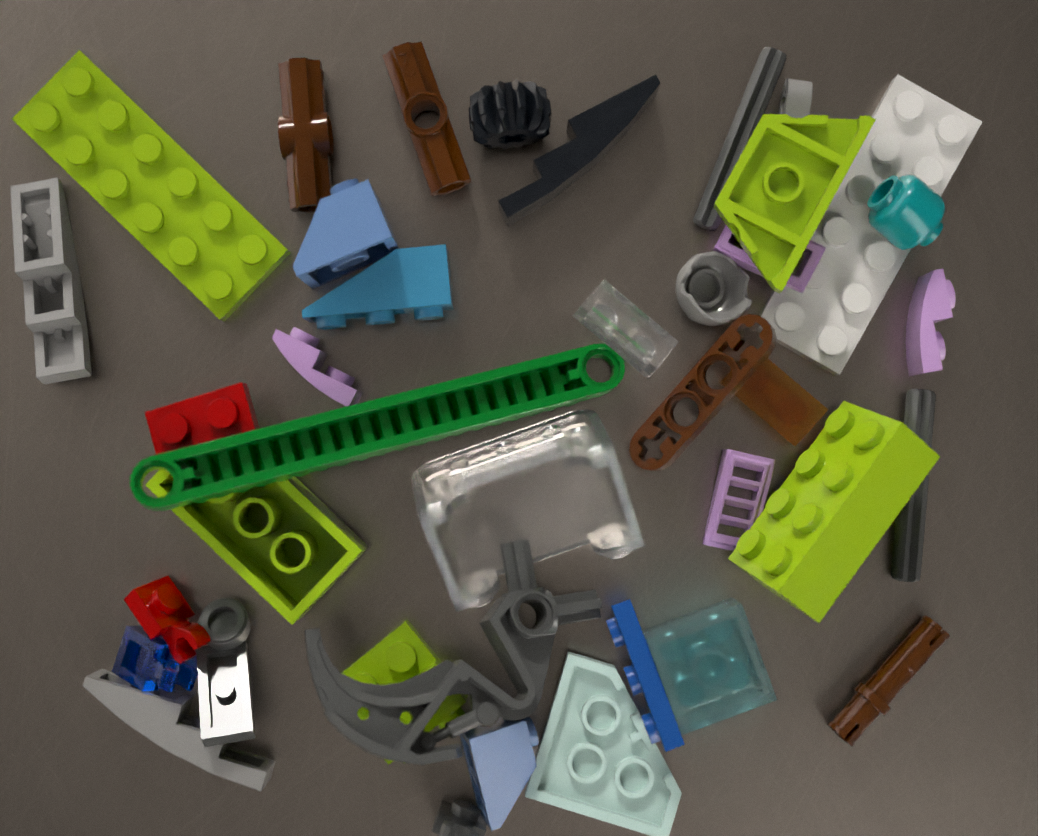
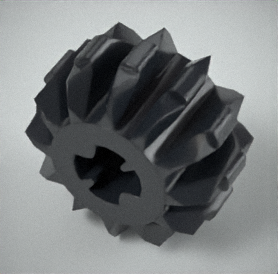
M517 79L506 83L499 81L498 84L493 86L484 85L480 88V91L470 96V107L468 108L470 130L473 132L474 141L489 149L501 147L503 150L509 147L521 148L522 145L536 144L539 139L549 135L550 116H552L551 103L547 98L546 89L537 86L535 82L521 83Z

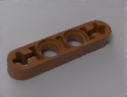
M747 314L736 319L636 431L630 441L629 452L631 459L637 466L651 471H661L671 466L771 355L776 346L777 337L775 329L766 319L754 314ZM760 326L763 328L759 335L764 341L762 346L757 349L750 345L741 353L740 357L748 361L743 368L737 360L723 353L728 346L737 352L744 345L746 340L741 333L745 328L748 327L753 331ZM716 362H726L732 370L730 383L722 389L711 388L706 380L708 368ZM688 398L696 402L699 414L693 424L684 427L675 421L673 412L679 401ZM662 420L669 429L681 434V438L677 442L674 437L668 436L660 444L659 449L663 453L661 459L650 457L646 460L644 456L647 454L648 449L644 442L647 439L657 441L664 435L666 430L658 426Z

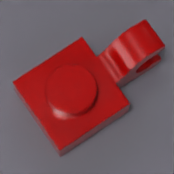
M169 575L134 588L123 599L149 638L154 639L162 636L169 647L172 657L179 664L194 658L197 655L196 649L211 642L210 636L203 626L198 623L188 622L195 613Z

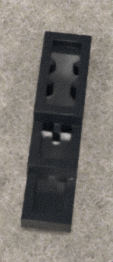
M657 75L568 120L566 132L571 141L533 160V172L537 181L498 200L499 211L507 226L512 225L552 201L588 173L628 133L656 97L660 86Z

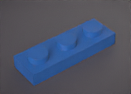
M631 600L612 605L611 610L614 617L607 619L606 623L615 648L625 645L631 665L623 667L633 696L643 693L649 713L641 715L651 744L661 741L665 752L685 745Z

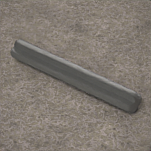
M765 47L758 57L693 218L694 223L701 228L715 231L720 226L722 218L714 209V203L759 120L766 112L787 60L786 54L780 50Z
M928 389L908 390L906 393L904 424L932 448L936 394ZM929 473L895 520L891 576L897 581L918 582L921 578Z

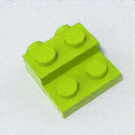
M407 619L341 673L362 683L387 685L408 680L441 663V661ZM454 694L446 696L423 731L430 732L436 726L442 729L445 727V723L464 715L465 712L461 706L466 703L468 695ZM361 707L358 710V717L361 720L368 718V709ZM406 711L400 715V721L403 724H408L411 720L410 714ZM384 759L388 765L393 762L391 760Z

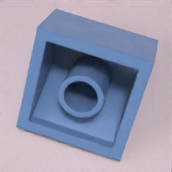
M358 179L343 181L330 189V196L320 199L292 266L296 276L310 288L315 289L368 267L395 249H400L381 202L369 180L359 183Z

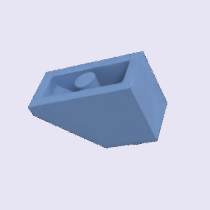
M530 717L521 720H504L499 718L492 726H478L459 735L476 804L491 831L501 828L537 766L532 747L537 746L539 740L534 723Z

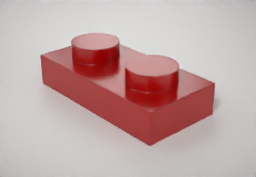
M243 382L144 412L156 455L260 429L248 385Z

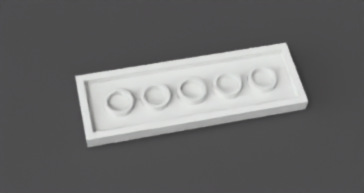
M897 75L891 81L872 117L876 120L811 238V241L826 247L805 290L803 293H800L785 286L780 294L772 291L759 314L775 329L776 342L835 376L841 374L911 250H901L893 246L871 227L868 219L870 208L867 203L869 197L877 186L888 177L893 175L901 177L908 174L919 177L941 197L982 124V121L900 75ZM803 252V254H802V256H801L799 262L797 263V265H796V267H795V269H794V271H793V273H792L793 275L796 274V272H797V270H798L800 264L802 263V261H803V259H804L806 253ZM760 326L755 331L760 333L763 328Z

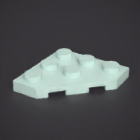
M567 651L535 757L537 766L528 780L525 797L646 835L669 836L682 792L656 743L651 744L641 715L616 667L609 663Z

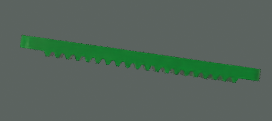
M592 344L164 452L141 460L133 468L130 476V489L137 502L144 508L153 511H166L192 503H203L212 498L226 497L234 492H245L253 487H264L270 483L283 482L295 476H306L314 471H325L334 466H344L353 461H363L372 456H382L391 451H401L410 446H420L429 441H439L448 436H458L467 431H477L486 426H496L505 421H515L524 416H534L543 411L549 412L562 406L568 407L581 401L604 396L610 393L622 381L625 373L624 360L621 354L612 346ZM592 358H600L606 361L611 369L610 379L606 382L592 380L586 371L587 361ZM161 469L167 471L173 477L171 491L159 498L148 496L143 490L145 476L154 470Z

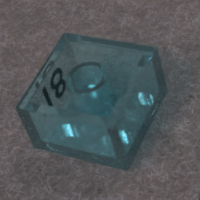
M734 598L723 600L642 630L681 735L777 700L742 603Z

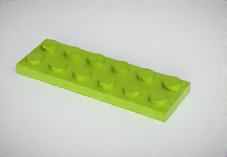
M80 50L12 118L24 132L223 322L291 254L283 244Z

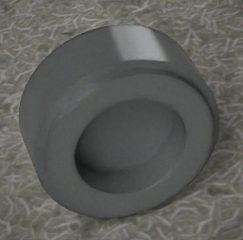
M221 598L209 603L201 612L198 624L203 626L210 636L211 642L208 645L222 651L231 650L241 645L247 639L251 630V620L245 607L237 600L231 598Z

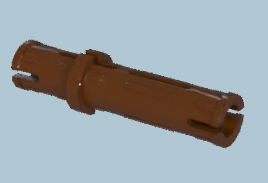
M924 615L912 632L892 652L865 684L862 682L858 683L854 688L856 694L836 717L827 724L829 728L835 731L848 745L853 747L858 738L880 714L885 716L891 710L888 706L889 703L945 640H948L950 635L945 630L941 631L942 627L938 623Z

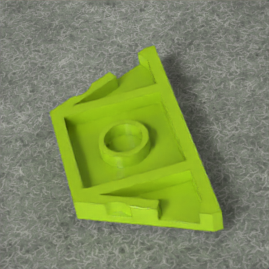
M763 114L713 207L773 291L779 294L783 291L876 120L875 118L859 116L858 119L828 118V115H807L803 118H792L788 114Z

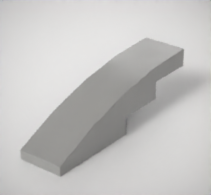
M52 178L10 186L15 273L23 280L25 324L34 333L36 378L45 385L92 376L81 278L62 182L59 178Z
M99 669L85 676L83 687L121 721L164 750L213 775L260 792L270 781L275 760L231 748V743L204 747L201 741L200 718L189 715L194 698L193 695L105 669Z

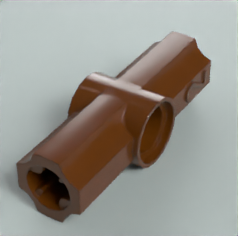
M422 41L416 43L406 42L393 47L389 52L382 55L430 193L432 196L459 190L471 183V178ZM425 110L435 111L440 115L439 121L435 126L423 129L414 124L415 118L420 112Z
M306 57L290 58L285 62L278 63L282 116L278 117V138L283 160H286L288 202L292 212L315 213L320 199L330 196V189L332 188L330 156L334 155V139L330 115L326 112L324 71L320 60L308 59Z

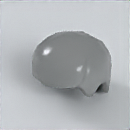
M717 251L694 255L678 273L676 279L677 302L690 320L710 327L732 323L740 316H743L752 305V299H749L747 296V284L750 277L737 266L734 260Z

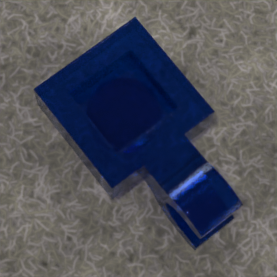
M141 625L126 626L112 669L113 673L142 692L158 691V688L167 692H173L175 684L188 691H192L198 675V670L185 663L179 664L177 661L168 659L170 651L163 638L158 636L150 639Z

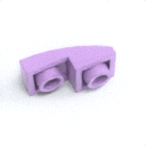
M943 268L920 276L913 290L907 316L905 341L909 376L943 370L941 360H944L946 355L945 343L941 333L935 331L934 323L952 318V308H954L956 301L954 287L950 280L945 279Z
M296 327L292 328L290 335L277 329L272 336L273 341L290 365L304 379L319 391L346 407L358 404L363 392L352 387L356 378L331 366H328L325 374L320 372L328 354L316 348L320 339Z

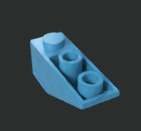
M446 244L395 249L302 310V318L310 323L316 322L317 329L319 330L346 327V319L365 318L366 325L390 324L395 322L394 315L414 313V320L419 321L444 318L443 310L454 309L449 252Z

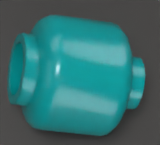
M911 174L901 177L890 176L878 185L869 197L867 203L870 208L868 214L869 224L893 246L901 250L911 249L919 244L927 246L939 236L943 229L941 220L945 212L944 201L917 176Z

